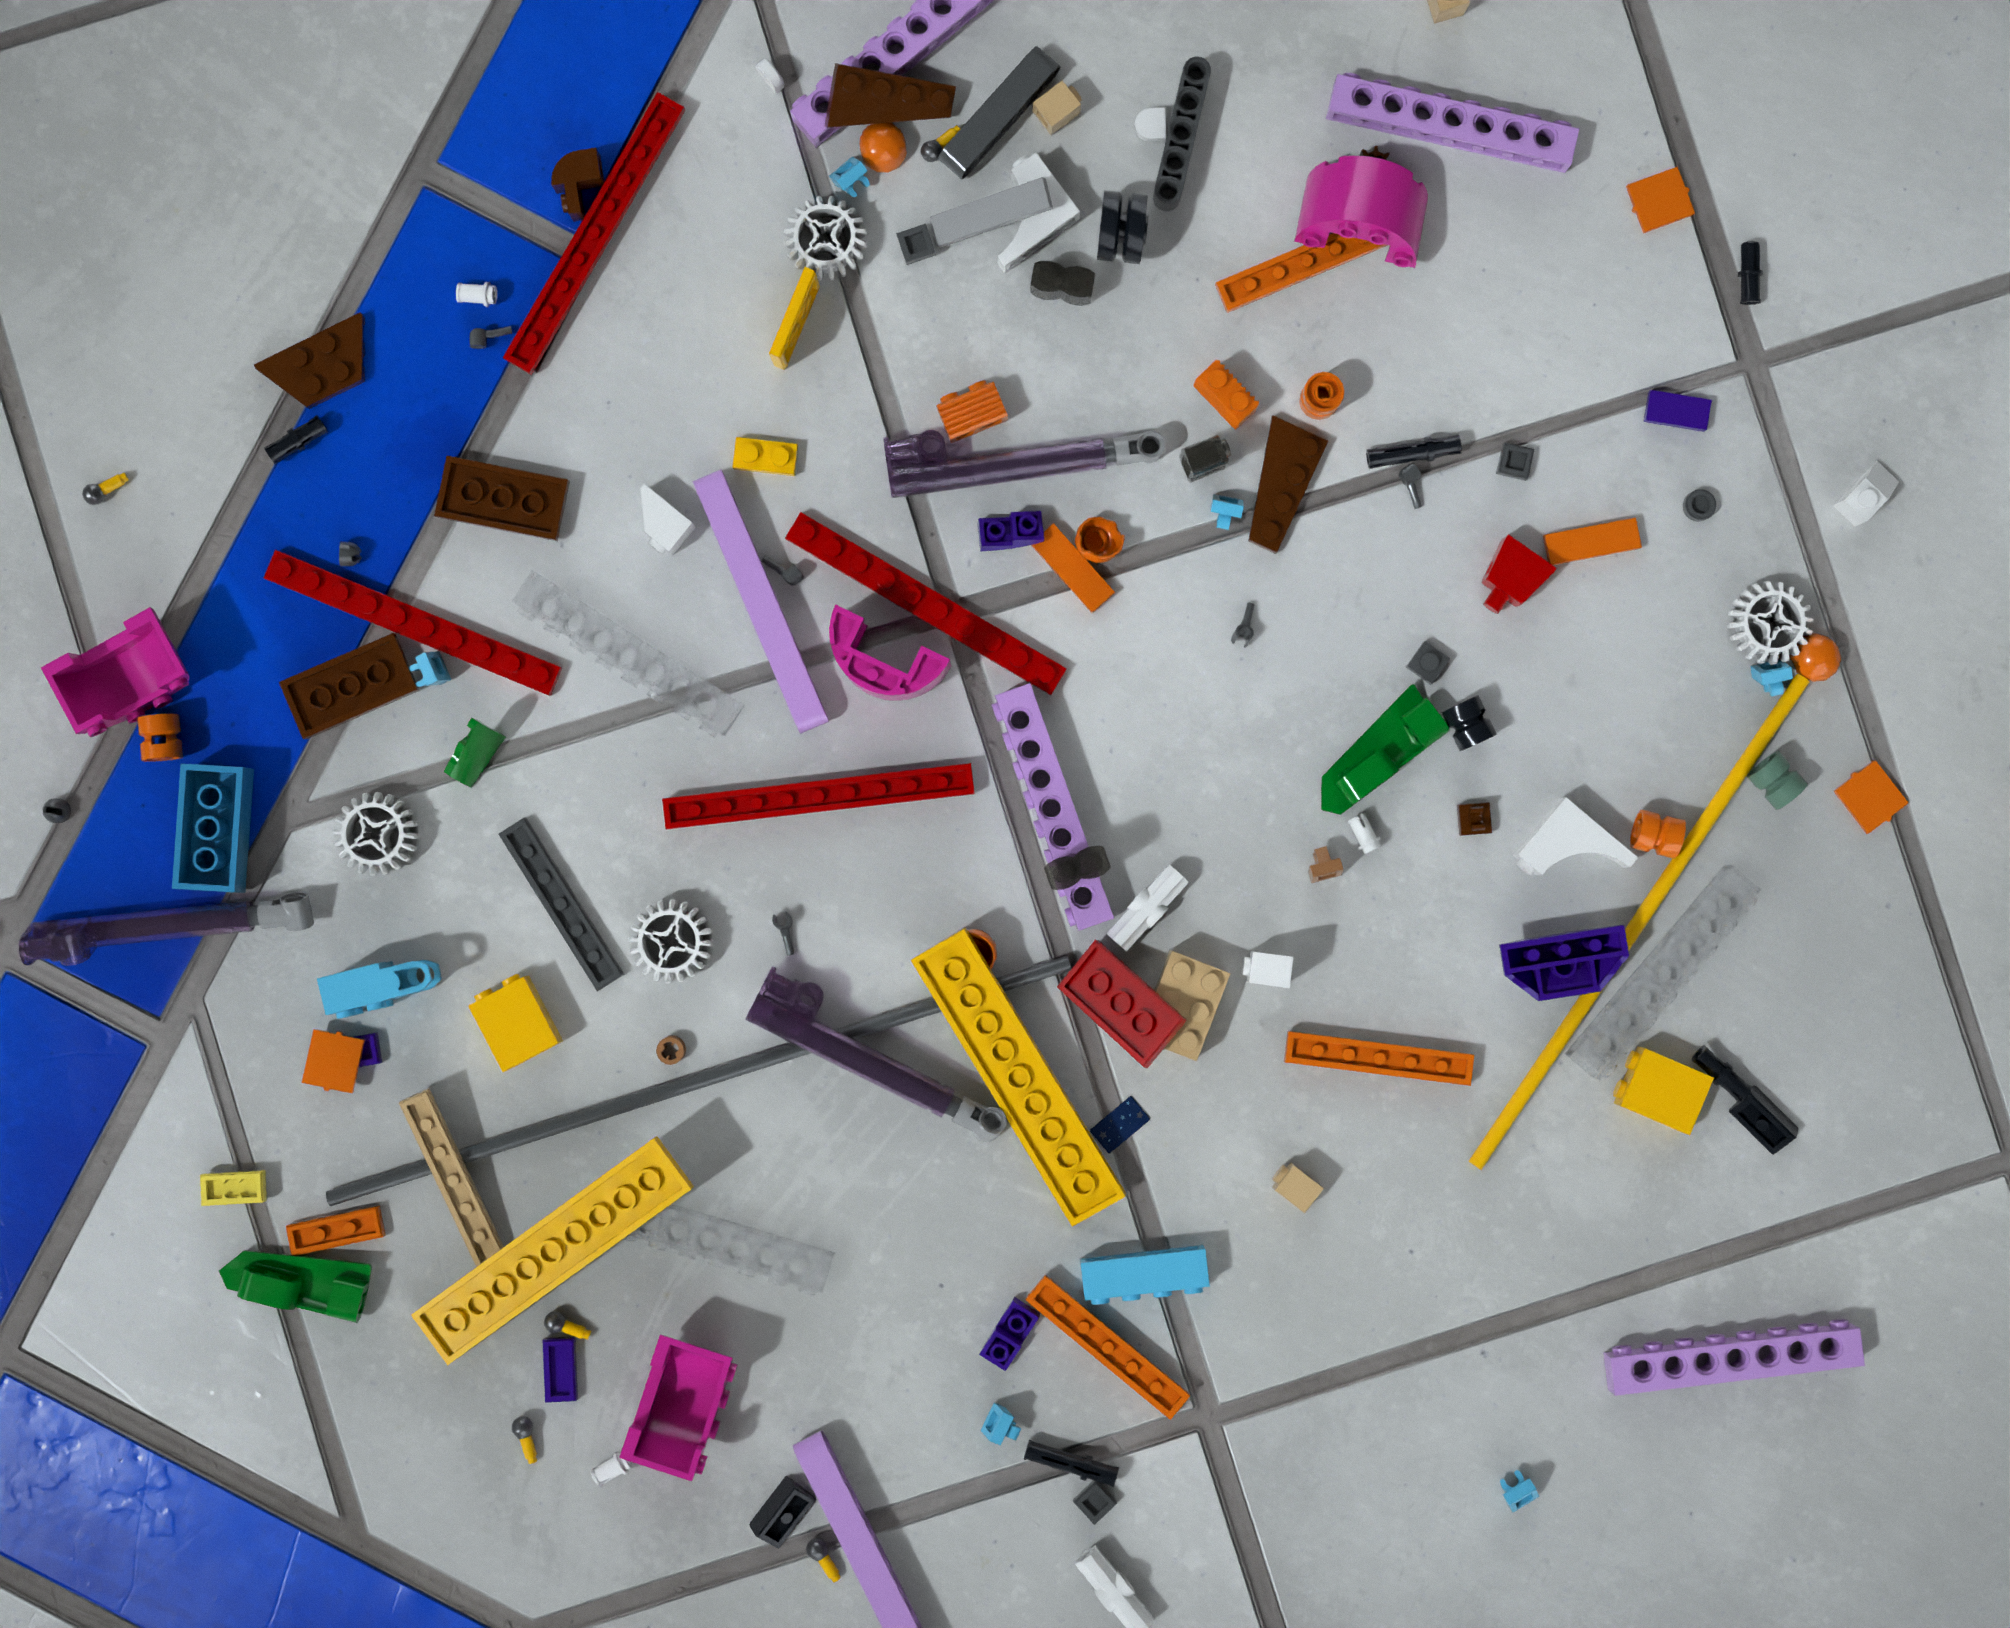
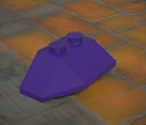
M1624 925L1577 930L1499 944L1504 976L1537 1001L1601 992L1622 963L1629 957Z

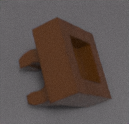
M1490 802L1457 805L1459 836L1492 833Z

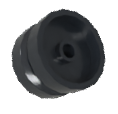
M1104 190L1097 260L1113 261L1116 258L1118 242L1123 243L1122 259L1124 263L1140 264L1143 244H1146L1149 215H1146L1148 195L1132 193L1128 198L1127 213L1121 212V193Z

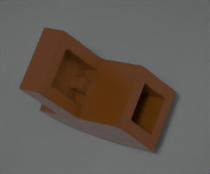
M597 148L577 150L566 154L557 162L552 172V187L557 194L565 193L561 194L563 212L568 213L573 222L582 221L585 217L581 190L602 187L605 183L601 156Z

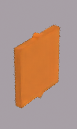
M1678 166L1626 186L1633 204L1632 212L1636 213L1643 234L1695 215L1688 195L1690 190L1688 187H1685Z
M1873 760L1858 773H1851V778L1834 790V793L1866 834L1872 832L1883 822L1891 821V816L1908 804V801L1876 760Z
M313 1029L302 1083L324 1087L325 1091L333 1089L353 1093L365 1040L343 1035L341 1031L332 1033Z

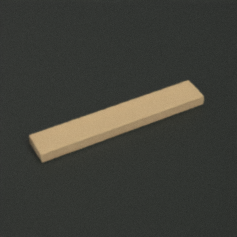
M428 1088L401 1100L399 1105L477 1267L502 1249L504 1245L438 1105Z

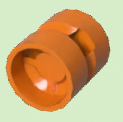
M1329 372L1316 373L1310 377L1302 389L1299 398L1300 407L1305 415L1312 419L1322 420L1334 414L1344 398L1343 383L1337 376Z
M154 714L137 718L139 735L144 737V741L140 743L141 761L154 762L183 758L182 740L176 736L181 732L179 714ZM166 737V743L156 744L155 738Z
M1640 810L1632 827L1630 847L1644 852L1655 849L1657 855L1675 859L1683 845L1686 822L1685 820L1670 816L1661 819L1658 813Z

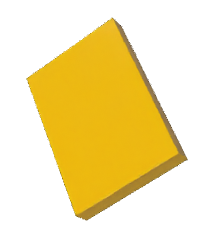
M807 267L803 269L769 352L774 366L783 370L788 366L820 288L815 271Z

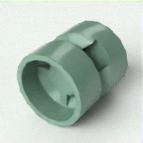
M1776 751L1766 757L1747 775V778L1756 788L1760 790L1766 789L1765 798L1776 810L1789 804L1808 786V783L1797 771H1788L1790 764L1780 751Z

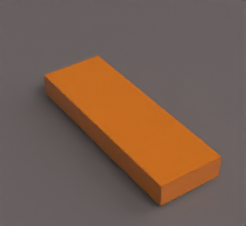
M1636 517L1543 536L1547 560L1552 565L1642 548Z
M1054 523L1044 531V542L1031 545L1091 614L1115 594V591L1091 564L1082 557Z
M380 1205L286 1225L292 1256L386 1236Z

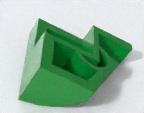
M471 718L467 724L471 731L458 742L454 754L444 770V773L470 788L475 784L506 738L497 730L486 726L474 718Z

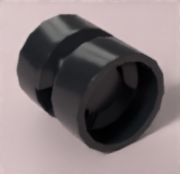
M1479 695L1441 712L1448 727L1455 729L1453 738L1459 751H1463L1497 735L1490 719L1483 718L1486 710Z

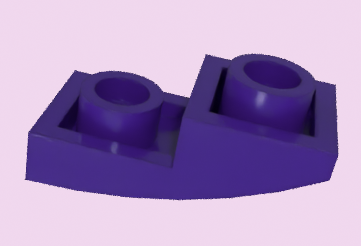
M1041 511L1011 512L1009 517L978 519L980 552L1013 549L1044 542Z
M1014 1297L979 1355L1006 1371L1041 1313Z

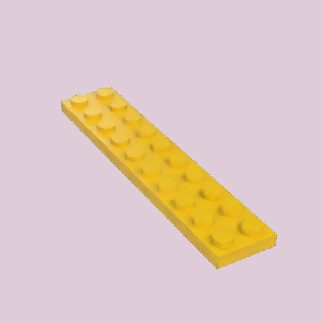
M966 927L912 958L911 962L1000 1109L1005 1113L1008 1122L1071 1226H1075L1126 1197L1125 1190Z
M656 1136L416 1310L411 1316L445 1363L449 1365L689 1192L694 1185L658 1136Z

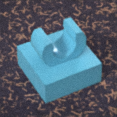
M854 157L849 158L829 175L835 186L846 191L854 198L858 196L853 189L854 182L860 180L865 187L870 185L867 177L863 176L868 170L860 160Z
M1213 494L1211 512L1219 513L1216 528L1229 530L1231 517H1242L1244 500Z
M424 652L416 656L417 663L409 667L410 672L421 670L423 675L422 680L415 683L416 687L442 685L451 680L440 652Z
M1780 659L1775 665H1770L1769 662L1750 666L1752 678L1764 687L1765 692H1770L1771 697L1784 694L1782 681L1793 679L1792 667Z
M994 1402L980 1431L990 1442L1001 1446L1005 1436L1017 1440L1021 1428L1016 1426L1017 1423L1013 1421L1014 1416L1004 1406Z
M1518 1470L1514 1472L1518 1479L1516 1486L1510 1487L1504 1479L1500 1480L1501 1487L1505 1492L1503 1494L1504 1499L1512 1513L1539 1497L1537 1489L1530 1478L1525 1481L1522 1473Z

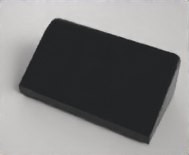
M1755 1085L1752 1086L1751 1092L1745 1099L1736 1102L1729 1109V1113L1772 1155L1797 1138L1798 1127Z
M785 1476L752 1519L749 1526L756 1537L779 1549L815 1502L816 1497L793 1479Z

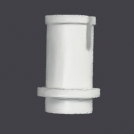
M485 282L484 285L458 283L456 286V300L458 303H481L485 307H489L497 302V287L491 285L490 282Z
M1366 813L1347 821L1360 844L1358 849H1362L1364 854L1381 847L1379 842L1381 837L1376 836Z
M617 1451L613 1453L611 1459L596 1468H592L590 1470L591 1476L596 1485L602 1487L605 1483L621 1474L627 1475L629 1469L633 1467L632 1462L619 1458L621 1453Z

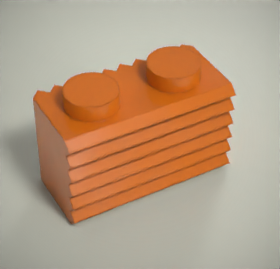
M1215 360L1195 379L1193 386L1236 430L1255 413L1259 406V401H1254L1255 396H1250V392H1246V387H1242V383H1237V378H1233V374H1229V369H1224L1225 365H1220V360Z
M982 380L969 386L970 391L958 396L957 392H953L940 398L941 403L936 405L950 443H955L1008 420L1007 412L994 382L987 384L986 380Z

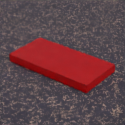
M1096 939L1057 986L1060 991L1144 1068H1148L1187 1021L1185 1017L1102 942Z

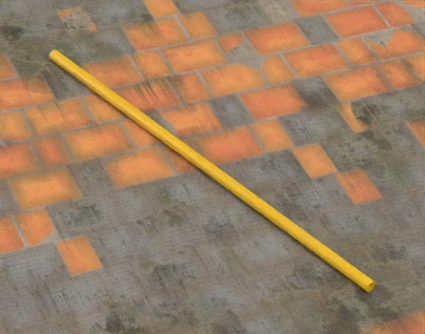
M1800 674L1794 676L1784 694H1782L1683 841L1678 856L1675 859H1671L1626 926L1625 933L1628 951L1810 683L1804 676ZM1601 992L1582 994L1578 997L1468 1162L1480 1170L1483 1169Z

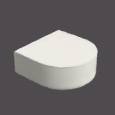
M762 59L755 65L757 72L776 94L785 88L783 78L768 59Z
M1147 108L1137 115L1135 132L1139 138L1148 142L1166 141L1165 108Z

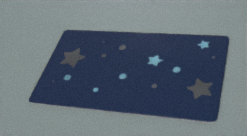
M1130 1096L1091 1128L1090 1132L1110 1154L1145 1125L1150 1118Z

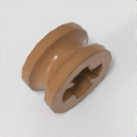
M678 1036L665 1037L657 1045V1057L664 1064L673 1065L678 1063L686 1054L684 1041ZM666 1042H672V1046L675 1044L678 1046L679 1050L675 1053L677 1058L671 1059V1055L665 1056L663 1051L667 1048Z

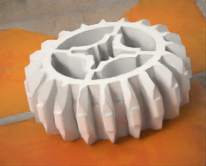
M818 196L816 198L817 205L812 206L809 200L805 201L806 211L799 207L795 208L798 219L795 217L788 218V223L794 228L784 229L785 236L790 238L784 241V246L787 249H792L787 255L789 260L797 259L795 262L797 270L806 266L816 271L818 280L821 281L824 273H828L829 279L833 281L835 279V271L839 270L842 277L847 275L844 268L846 265L852 270L856 269V264L852 258L857 260L863 259V253L858 249L867 248V242L860 239L867 236V230L859 228L864 222L862 217L854 218L857 213L854 207L845 211L847 205L845 200H841L835 206L833 196L828 198L827 204H823L822 197ZM828 216L838 220L833 219L831 222L823 224L818 222L816 218ZM807 226L813 235V239L809 243V248L804 252L801 247V236ZM845 226L851 232L850 243L846 250L838 242V238ZM819 233L821 235L826 233V236L829 233L833 245L830 242L825 243V240L824 243H821ZM823 253H830L835 259L821 261L813 257L818 258Z
M1771 581L1763 582L1762 587L1756 583L1751 586V592L1743 590L1740 593L1743 600L1736 599L1733 601L1732 604L1738 610L1728 612V616L1735 619V622L1727 624V628L1736 629V634L1731 635L1730 640H1740L1741 643L1736 647V650L1740 652L1747 648L1746 658L1748 660L1757 654L1756 660L1758 664H1763L1768 660L1770 665H1775L1779 659L1782 662H1787L1790 660V655H1799L1800 650L1797 644H1808L1803 636L1812 635L1813 630L1805 626L1808 623H1812L1814 618L1805 617L1804 612L1809 611L1811 606H1801L1800 602L1804 600V595L1801 594L1793 597L1795 587H1788L1784 591L1783 582L1776 583L1774 588ZM1770 599L1769 605L1765 606L1763 613H1750L1753 605L1758 600ZM1783 606L1788 610L1791 620L1786 619L1784 616ZM1770 618V622L1774 623L1776 627L1770 629V624L1766 623L1764 619ZM1749 625L1757 630V640L1751 634ZM1777 633H1790L1789 638L1782 646L1778 648L1770 647Z
M375 792L373 800L369 793H363L362 803L359 799L352 798L351 804L354 809L343 806L342 811L347 815L346 818L336 817L335 819L337 823L343 824L342 829L333 830V834L341 835L342 840L334 842L335 847L344 846L345 848L339 853V857L347 858L351 856L347 866L353 868L358 864V873L364 874L369 867L371 876H377L379 868L383 875L390 874V865L395 870L401 869L398 859L400 858L408 862L411 858L405 853L406 849L415 851L417 848L415 845L409 844L410 839L419 838V834L410 833V828L418 826V822L407 821L412 816L413 811L408 809L401 812L405 802L399 800L394 804V795L388 794L384 801L381 792ZM381 808L389 812L393 818L379 823L375 817L370 816L368 811ZM360 818L359 822L362 832L360 836L354 839V828ZM398 826V842L392 850L393 845L391 844L390 836ZM373 828L381 829L382 834L379 835L381 836L379 840L370 839ZM373 845L385 857L373 860L364 856L359 850Z
M671 899L669 909H666L664 901L660 900L657 902L659 911L656 912L652 905H648L646 907L650 915L648 918L641 913L637 915L638 920L643 923L642 926L631 925V929L639 932L638 937L631 936L628 938L629 942H638V948H632L629 952L630 954H641V957L636 959L634 964L639 966L646 962L647 966L642 972L644 975H648L653 969L656 970L653 976L655 981H659L662 974L665 973L666 983H672L673 974H676L678 982H683L685 979L683 971H686L690 977H694L696 973L692 967L693 965L699 969L705 967V964L699 960V957H711V953L704 951L703 947L713 946L712 940H704V935L711 934L712 929H701V925L707 922V918L695 919L699 913L698 908H693L690 913H687L688 902H682L680 908L677 909L676 899ZM675 915L673 923L670 924V927L665 932L650 928L659 918ZM684 920L689 923L694 931L695 945L683 938ZM674 932L677 936L675 939H678V943L685 947L672 946L668 950L665 946L666 944H664V939L660 937L671 936ZM647 937L659 945L658 962L652 958L648 951ZM676 951L692 954L684 964L678 967H667L668 961Z

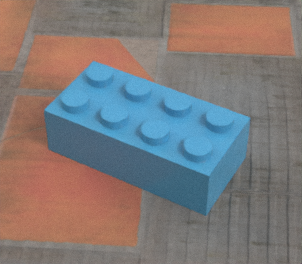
M198 764L180 765L172 889L246 892L254 769Z

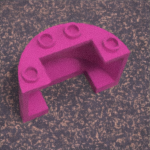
M1369 156L1339 157L1337 163L1329 164L1327 161H1324L1313 168L1307 177L1294 242L1303 243L1307 247L1325 248L1329 233H1336L1344 238L1354 237L1370 241L1376 245H1390L1385 262L1394 263L1398 267L1415 268L1428 203L1426 187L1423 182L1417 183L1412 179L1413 173L1384 159Z
M835 604L829 626L830 645L842 671L863 692L883 700H909L932 690L950 670L952 665L949 658L924 646L920 647L908 674L858 651L857 648L868 625L863 623L865 620L863 617Z
M149 607L123 622L126 630L81 655L66 653L41 667L76 734L88 733L89 737H94L105 732L108 727L126 720L129 724L137 722L138 717L146 716L145 711L153 707L158 709L170 704L173 701L171 696L189 685L190 676L153 608Z
M660 1334L650 1363L652 1367L634 1422L628 1429L619 1458L689 1481L693 1480L696 1473L702 1475L708 1457L703 1455L708 1439L715 1440L721 1422L715 1420L718 1409H725L730 1391L726 1390L725 1387L727 1381L732 1383L738 1364L732 1363V1357Z

